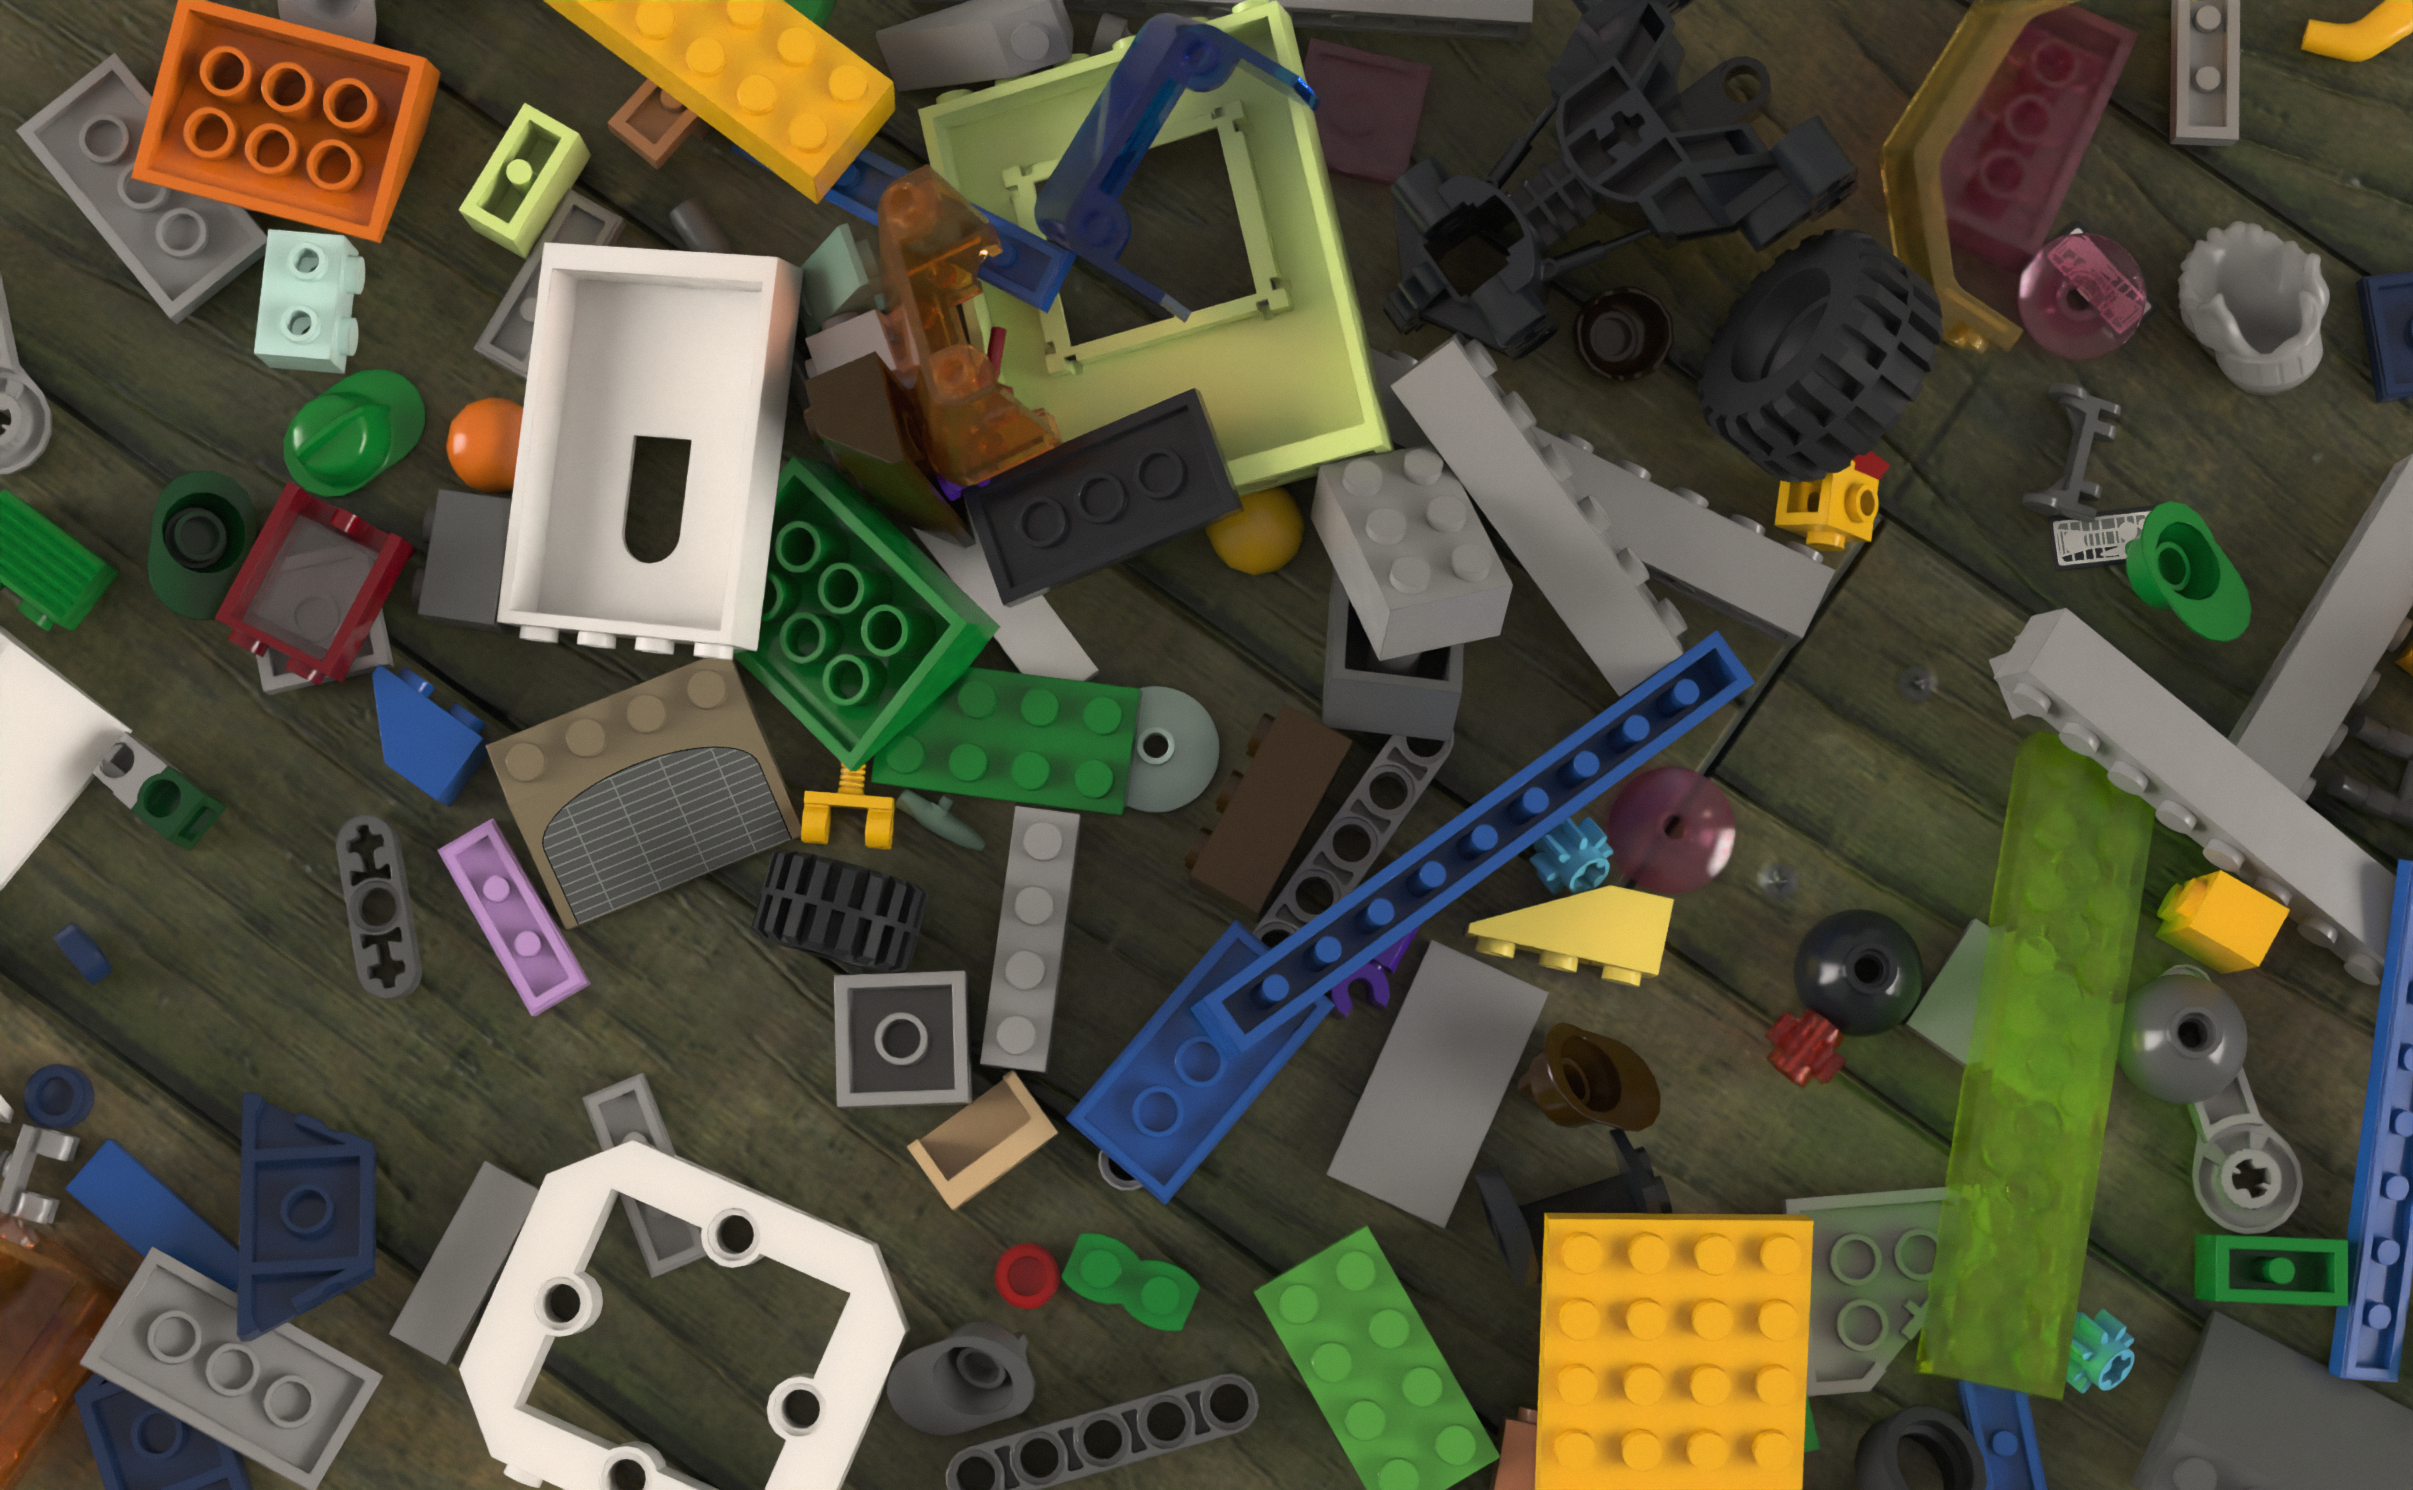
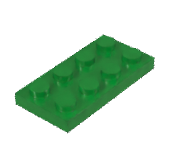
M968 667L959 679L875 754L871 783L1125 817L1143 691L1139 688Z

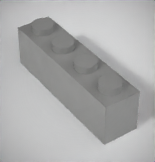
M1021 806L1015 807L980 1064L985 1067L1013 1069L1015 1071L1048 1075L1082 828L1080 814Z

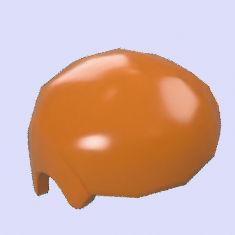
M488 397L468 403L451 421L446 442L447 455L453 470L466 485L493 495L513 490L523 415L522 405L510 399Z

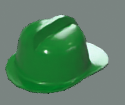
M386 369L362 370L344 378L312 401L306 403L291 420L283 441L284 461L292 478L306 491L323 497L346 496L362 488L375 477L402 460L419 443L426 426V406L418 389L403 375Z
M2174 501L2155 506L2146 516L2141 534L2125 545V553L2127 555L2126 571L2131 588L2138 598L2149 607L2176 613L2191 631L2209 641L2225 643L2239 638L2249 626L2252 610L2248 590L2239 573L2216 543L2211 531L2197 512L2186 504Z

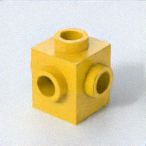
M1851 460V466L1839 473H1826L1825 479L1813 482H1786L1780 480L1774 525L1805 537L1806 546L1819 551L1840 552L1844 550L1845 542H1871L1874 518L1877 515L1879 506L1877 495L1879 480L1855 470V462Z

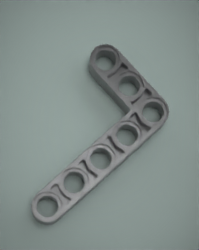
M1234 1371L1219 1372L971 1443L960 1449L949 1462L946 1471L948 1490H969L963 1485L959 1471L962 1462L969 1457L979 1456L992 1464L995 1470V1481L988 1490H1040L1235 1434L1248 1428L1256 1418L1259 1409L1258 1394L1252 1382L1243 1374ZM1223 1384L1238 1385L1248 1396L1246 1411L1234 1420L1219 1418L1210 1407L1212 1393ZM1160 1402L1176 1404L1185 1415L1186 1422L1184 1428L1178 1435L1172 1438L1157 1436L1148 1425L1147 1416L1149 1411ZM1098 1420L1113 1422L1122 1434L1121 1447L1109 1456L1094 1454L1085 1442L1086 1429L1090 1424ZM1043 1438L1054 1444L1059 1455V1462L1056 1468L1047 1474H1037L1030 1471L1025 1466L1022 1458V1451L1027 1442Z

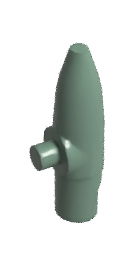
M906 789L901 793L895 804L896 808L915 818L923 827L957 845L982 851L986 845V842L974 829L949 812L953 801L945 796H942L936 805Z

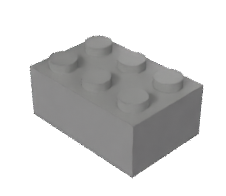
M1432 443L1320 465L1310 518L1379 661L1500 635L1513 584L1461 482Z

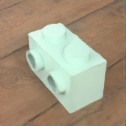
M268 229L254 354L268 367L345 374L347 356H354L358 344V323L356 318H351L354 294H361L364 288L365 262L362 256H358V250L344 235Z

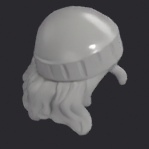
M2235 221L2225 230L2216 227L2210 228L2207 232V241L2196 240L2193 251L2187 253L2186 259L2181 263L2180 269L2183 274L2178 278L2181 318L2186 327L2196 335L2199 342L2215 350L2218 366L2233 384L2247 393L2276 395L2297 387L2317 369L2323 355L2320 334L2321 319L2327 310L2330 293L2321 275V257L2319 254L2310 253L2308 255L2299 248L2297 242H2283L2276 234L2271 231H2265L2261 225L2256 223L2247 224L2242 221Z

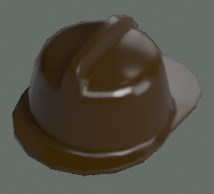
M1564 1022L1549 1028L1544 1038V1048L1536 1053L1529 1066V1072L1520 1078L1518 1082L1520 1093L1535 1099L1545 1116L1561 1127L1577 1128L1599 1123L1623 1131L1639 1132L1653 1125L1660 1113L1661 1096L1656 1079L1645 1061L1629 1046L1615 1039L1589 1032Z

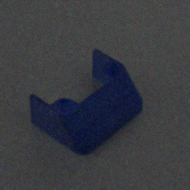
M1162 13L1150 18L1139 30L1040 192L1035 203L1034 216L1039 230L1047 238L1185 323L1192 313L1189 309L1166 292L1117 263L1129 242L1132 230L1130 216L1117 199L1185 88L1194 92L1213 91L1221 87L1230 78L1237 66L1313 112L1317 110L1322 101L1300 76L1222 30L1175 13Z

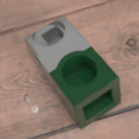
M126 731L92 770L93 774L113 791L114 796L160 835L189 851L228 807L210 792L197 785L143 741Z

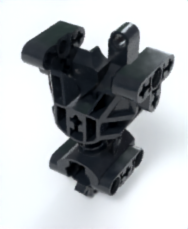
M1572 0L1582 16L1574 27V31L1556 66L1554 67L1551 64L1545 74V78L1552 90L1553 100L1524 137L1518 136L1489 174L1482 180L1464 175H1454L1451 177L1437 157L1432 156L1409 169L1389 188L1394 204L1401 282L1397 284L1399 288L1387 296L1389 300L1382 305L1383 311L1400 335L1403 333L1408 335L1414 330L1419 332L1430 323L1453 334L1460 331L1465 339L1470 341L1477 339L1484 347L1510 357L1513 361H1517L1535 351L1560 329L1557 322L1544 306L1549 302L1551 280L1557 276L1606 258V252L1654 235L1667 250L1679 247L1681 242L1720 235L1724 236L1740 230L1756 252L1763 251L1807 219L1810 222H1815L1846 201L1858 189V167L1819 115L1813 116L1795 127L1769 151L1750 125V123L1765 112L1772 98L1770 76L1766 67L1757 59L1748 56H1738L1724 61L1679 94V73L1686 55L1684 48L1672 33L1676 25L1672 16L1695 0ZM1742 74L1755 77L1760 82L1761 88L1753 100L1738 103L1726 96L1725 89L1732 78ZM1557 110V132L1562 148L1557 153L1559 159L1548 167L1544 163L1540 165L1539 169L1541 172L1530 181L1526 177L1520 180L1523 186L1511 195L1508 191L1504 193L1500 191L1533 148L1530 145L1532 140ZM1596 211L1599 215L1603 213L1618 223L1639 229L1603 244L1600 240L1594 241L1553 258H1547L1546 255L1550 252L1548 247L1560 238L1563 242L1567 240L1568 236L1566 233L1577 225L1581 228L1586 226L1585 219ZM1511 222L1518 224L1522 228L1525 237L1507 249L1511 254L1506 258L1509 264L1481 285L1475 292L1463 296L1439 263L1444 258V255L1482 228H1485L1487 232L1493 229L1495 233H1498Z

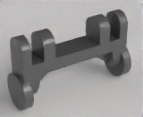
M2054 383L2050 385L2048 397L2059 402V407L2066 412L2073 430L2064 473L2047 490H2041L2037 493H2025L2021 505L2036 513L2059 514L2082 522H2094L2097 511L2077 502L2078 498L2092 502L2100 500L2102 486L2084 480L2083 477L2092 440L2110 443L2115 438L2117 428L2097 420L2098 416L2107 419H2118L2121 406L2090 396L2081 387L2066 383Z

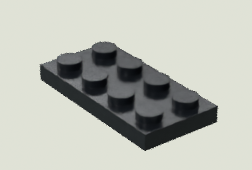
M1192 388L989 474L990 483L984 487H979L975 483L962 489L1002 604L1010 608L1245 511L1202 394L1196 388Z

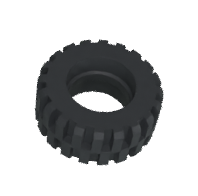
M1825 230L1823 235L1813 234L1801 240L1799 247L1796 249H1787L1776 257L1775 264L1766 272L1762 270L1750 282L1751 287L1742 298L1738 297L1728 310L1730 315L1723 326H1718L1711 339L1713 347L1710 353L1704 355L1700 368L1703 378L1698 381V397L1706 424L1712 428V431L1765 472L1781 481L1813 482L1825 479L1826 473H1839L1851 466L1853 458L1858 455L1865 456L1878 445L1876 440L1887 429L1892 431L1903 418L1900 414L1910 401L1915 402L1924 387L1921 382L1926 372L1932 371L1938 357L1935 345L1942 342L1943 326L1941 319L1943 316L1938 296L1934 293L1933 287L1868 233L1860 230Z

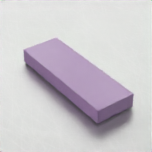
M492 818L437 850L531 1016L541 1014L591 984L496 819Z

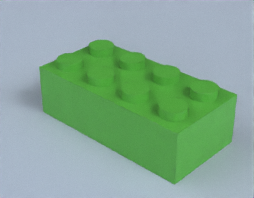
M1367 1225L1361 1226L1253 1289L1254 1294L1366 1490H1446L1500 1458L1498 1451Z

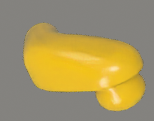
M2385 0L2366 16L2352 23H2332L2309 19L2304 32L2301 50L2349 62H2362L2370 59L2413 32V0Z

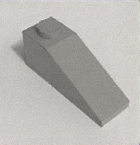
M971 0L876 31V39L898 92L1012 78L1071 59L1074 30L1063 0Z

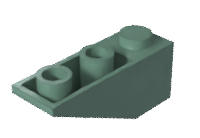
M848 223L839 225L800 267L804 272L799 315L807 337L822 332L821 324L836 315L846 312H857L859 316L874 309L881 311L891 307L868 239L854 242Z

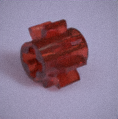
M1809 1008L1798 1019L1790 1012L1783 1013L1765 1035V1038L1775 1045L1766 1057L1767 1061L1785 1078L1802 1089L1807 1086L1812 1078L1821 1085L1824 1083L1828 1084L1847 1061L1836 1052L1837 1048L1845 1040L1844 1036L1829 1021Z

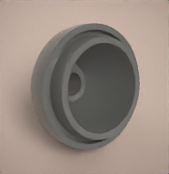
M2165 975L2141 985L2123 1003L2115 1022L2114 1047L2118 1062L2125 1075L2142 1092L2166 1103L2193 1104L2219 1094L2238 1075L2247 1051L2246 1025L2236 1003L2217 985L2192 975ZM2183 1023H2191L2199 1029L2201 1039L2196 1047H2187L2179 1039L2178 1030Z

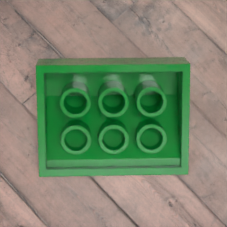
M793 456L778 476L757 651L734 649L733 656L850 771H857L963 675L1000 626L873 504L868 502L830 463Z

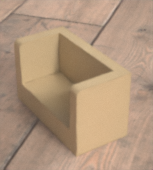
M1013 1069L1002 1077V1081L974 1100L973 1104L967 1105L924 1138L916 1139L907 1146L951 1210L960 1208L1060 1134Z

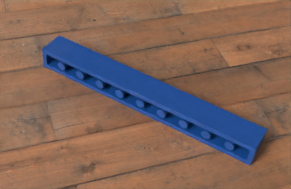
M1715 631L1205 996L1190 1009L1227 1061L1233 1060L1746 690L1755 681L1720 633Z

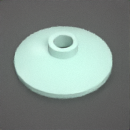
M1160 686L1140 688L1143 693L1127 806L1149 813L1174 811L1197 799L1212 781L1219 760L1220 747L1217 730L1204 707L1186 693ZM1154 735L1163 737L1169 746L1166 754L1159 758L1148 756L1143 749L1145 741Z

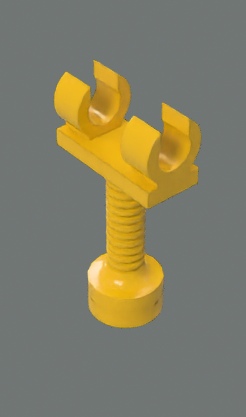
M841 762L843 768L840 769L842 775H840L839 779L842 781H839V785L842 787L838 789L837 793L805 791L801 826V841H804V843L828 844L831 807L868 810L865 846L878 849L892 848L896 800L892 797L867 796L864 794V790L861 788L865 785L863 783L865 777L862 775L866 773L863 770L866 768V764L857 771H850Z

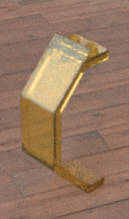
M2080 0L1974 1L1877 152L1893 255L1933 287L1934 293L1938 296L1943 316L1941 319L1943 326L1942 340L1958 350L1964 351L1968 347L1979 354H1984L1987 348L2010 352L2023 329L1967 293L1955 279L1939 172L1941 157L2029 20L2041 13ZM2189 0V1H2190V2H2199V1H2207V0Z

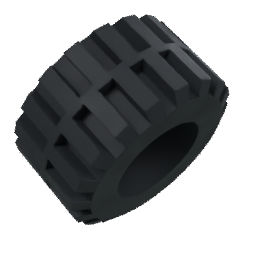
M779 851L772 853L751 929L766 941L794 950L882 973H904L909 971L929 895L912 882L876 870L801 851Z

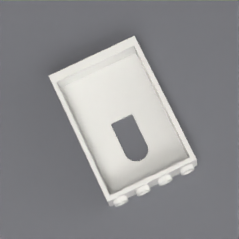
M544 242L497 622L521 627L520 639L545 643H558L559 632L578 634V645L615 649L616 639L626 638L636 639L635 650L667 655L674 654L675 643L695 645L693 656L731 661L734 649L757 651L804 270L779 257ZM637 436L692 440L679 541L674 551L667 558L657 563H643L637 560L630 553L625 541V527Z

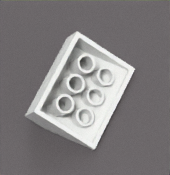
M1 625L0 891L94 779L95 775L92 770L125 731L130 734L133 731Z

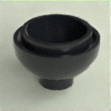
M1849 909L1827 916L1815 924L1805 935L1799 945L1794 961V983L1798 997L1805 1010L1820 1025L1843 1036L1870 1037L1882 1034L1896 1027L1913 1010L1923 985V963L1915 941L1895 920L1872 910ZM1861 958L1872 960L1877 967V976L1870 983L1861 982L1855 974V964Z

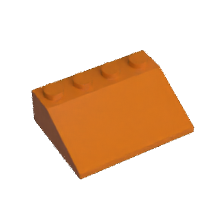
M178 0L131 178L380 244L425 135L441 72L427 58L206 0Z

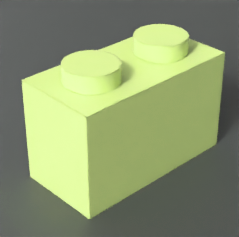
M524 103L462 203L459 211L473 230L527 260L568 190L572 188L591 157V153L578 132Z

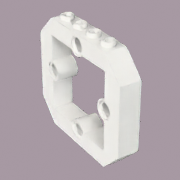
M641 1140L629 1141L546 1174L459 1367L489 1453L492 1458L507 1464L504 1474L518 1482L540 1488L544 1480L565 1490H622L616 1483V1467L621 1460L630 1459L639 1463L645 1471L646 1481L642 1490H720L666 1466L661 1453L648 1443L634 1441L618 1445L525 1404L555 1336L561 1337L583 1332L592 1326L601 1314L603 1305L601 1288L596 1280L585 1272V1269L618 1198L619 1192L701 1227L703 1248L709 1258L719 1265L731 1268L754 1264L764 1256H767L851 1293L816 1373L797 1374L786 1379L776 1386L769 1397L767 1405L770 1425L775 1433L784 1438L786 1442L765 1490H841L887 1385L889 1374L894 1368L911 1330L878 1243L680 1156L674 1155L673 1157L657 1150L656 1146ZM734 1215L743 1216L753 1227L754 1237L752 1244L742 1253L733 1252L727 1248L722 1238L724 1224ZM561 1284L574 1288L580 1297L579 1312L570 1321L557 1317L551 1307L552 1294ZM794 1390H807L814 1394L819 1401V1417L814 1424L801 1425L793 1421L789 1416L787 1402Z

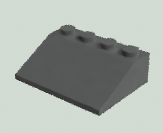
M2211 1310L2132 1478L2130 1486L2138 1490H2413V1410L2352 1379H2342L2328 1373V1367L2216 1310Z

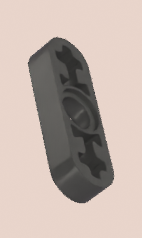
M372 815L356 816L347 821L340 829L336 840V850L357 974L362 987L371 995L386 1000H399L407 997L417 988L422 976V965L401 842L397 831L388 822ZM369 828L372 835L384 839V846L374 850L376 870L385 872L390 869L391 878H369L358 884L357 874L370 875L366 856L355 853L353 851V844L363 841V830ZM380 889L387 890L395 898L396 912L388 923L381 926H372L363 916V902L371 892ZM401 931L402 941H388L392 959L405 963V972L396 975V986L390 988L386 980L377 979L374 975L375 968H380L385 963L383 946L373 944L368 947L367 937L384 938Z

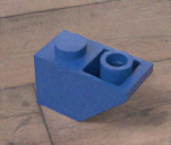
M379 664L372 674L384 762L436 801L450 807L489 755L485 745L490 744V742L479 735L487 724L456 702L448 712L428 698L435 687L407 667L403 666L399 673L395 675Z

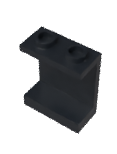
M1609 1130L1620 1175L1519 1207L1499 1166L1474 1173L1489 1230L1517 1289L1542 1282L1544 1213L1672 1214L1670 1198L1660 1175L1654 1176L1645 1148L1641 1146L1634 1149L1623 1130Z

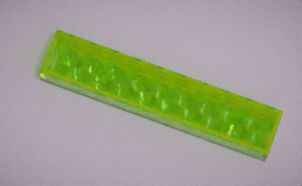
M2036 731L2018 743L1988 922L1990 930L1967 1063L1964 1068L1945 1183L1947 1190L1945 1200L1942 1201L1937 1231L1939 1237L1934 1249L1931 1268L1933 1272L1932 1278L1929 1280L1926 1298L1928 1301L1924 1324L1921 1328L1914 1371L1915 1374L2043 1400H2063L2156 809L2139 795L2127 793L2115 786L2107 777L2108 770L2090 756L2081 755L2062 743L2057 734Z

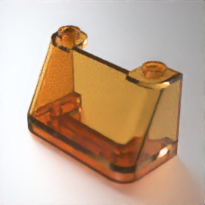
M928 164L898 178L881 195L877 208L881 298L928 460L934 471L956 486L967 487L985 481L1062 445V441L1054 416L1044 408L1030 410L998 384L993 365L988 356L966 342L956 305L983 293L981 282L977 279L980 265L988 254L994 257L1003 252L996 226Z

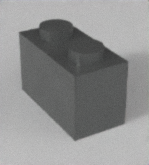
M439 489L436 506H428L423 522L424 543H429L426 567H419L416 570L412 585V603L419 606L417 614L427 622L441 626L506 634L507 624L497 622L512 499Z

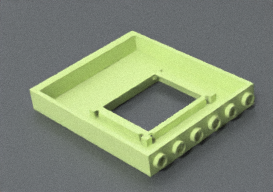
M1247 0L1235 5L1232 8L1233 14L1210 21L1206 17L1188 18L1172 26L1173 32L1151 39L1145 35L1126 37L1116 41L1112 45V51L1092 57L1085 53L1072 54L1071 59L1053 64V69L1033 75L1028 72L1012 78L996 79L994 87L974 93L967 89L949 91L938 96L935 105L918 109L934 183L1046 241L1047 237L1034 183L1218 129L1257 294L1071 346L1059 292L1048 313L953 265L978 375L981 376L982 368L985 366L991 327H1001L1007 330L1000 367L1001 372L997 382L1013 388V401L1004 420L998 421L987 417L999 470L1192 388H1196L1202 394L1239 496L1317 476L1320 465L1395 451L1292 20L1277 0L1269 2V0ZM1234 123L1237 125L1239 129L1238 132L1235 131ZM1271 280L1275 283L1276 290H1273ZM1266 300L1269 302V305L1265 306L1257 304ZM1074 355L1076 356V360L1069 361L1065 359L1067 357H1071Z

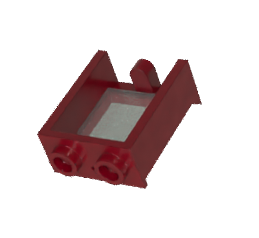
M288 481L217 612L215 619L233 628L228 638L229 641L261 657H264L268 647L289 656L290 659L285 669L318 686L321 685L325 675L345 684L347 680L345 676L404 565L417 552V549L403 538L393 533L389 535L367 524L358 516L340 507L335 508L311 496L301 487Z

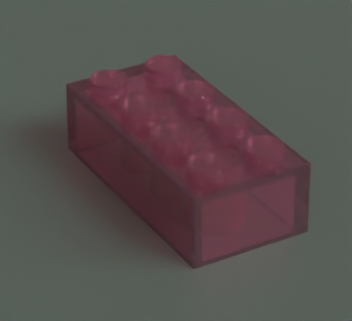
M2010 0L1906 224L2020 276L2039 254L2138 37V33L2065 0Z

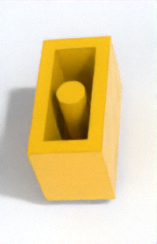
M2219 870L2197 878L2194 877L2191 880L2185 881L2183 886L2176 883L2169 890L2157 912V916L2164 921L2155 936L2223 975L2259 967L2290 909Z

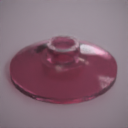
M2076 233L2065 235L2049 242L2029 260L2019 281L2017 304L2026 330L2040 346L2064 358L2077 360L2092 359L2114 351L2132 336L2144 313L2146 287L2138 264L2122 246L2100 235ZM2080 289L2087 294L2089 304L2085 310L2077 311L2068 305L2067 294L2070 290Z
M1662 767L1637 776L1618 794L1609 814L1608 842L1609 846L1613 849L1612 855L1616 863L1635 883L1654 892L1679 894L1698 889L1707 884L1724 868L1734 846L1735 821L1726 797L1708 778L1685 768ZM1675 816L1684 822L1686 831L1683 838L1674 840L1664 833L1663 823L1666 818Z

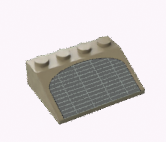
M734 657L731 661L703 658L485 745L509 808L567 931L801 837V822Z

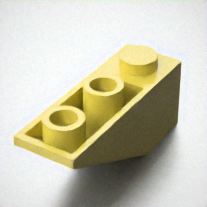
M1609 885L1472 922L1465 928L1463 937L1478 940L1476 951L1480 953L1513 959L1515 949L1540 954L1538 965L1576 973L1578 963L1603 968L1601 977L1603 980L1639 987L1641 977L1651 979L1659 974L1674 899Z

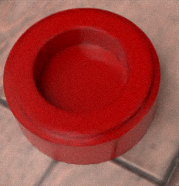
M1032 1243L1016 1245L1007 1250L997 1263L995 1270L996 1287L1002 1298L1012 1306L1022 1309H1033L1042 1306L1054 1296L1059 1287L1060 1268L1058 1262L1049 1250L1040 1245Z

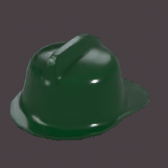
M215 471L189 472L175 478L160 493L153 511L147 558L149 583L158 600L173 613L191 620H215L217 612L256 540V509L248 492L233 478Z

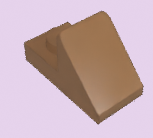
M648 78L607 122L609 131L657 170L661 168L690 134L702 141L712 127Z

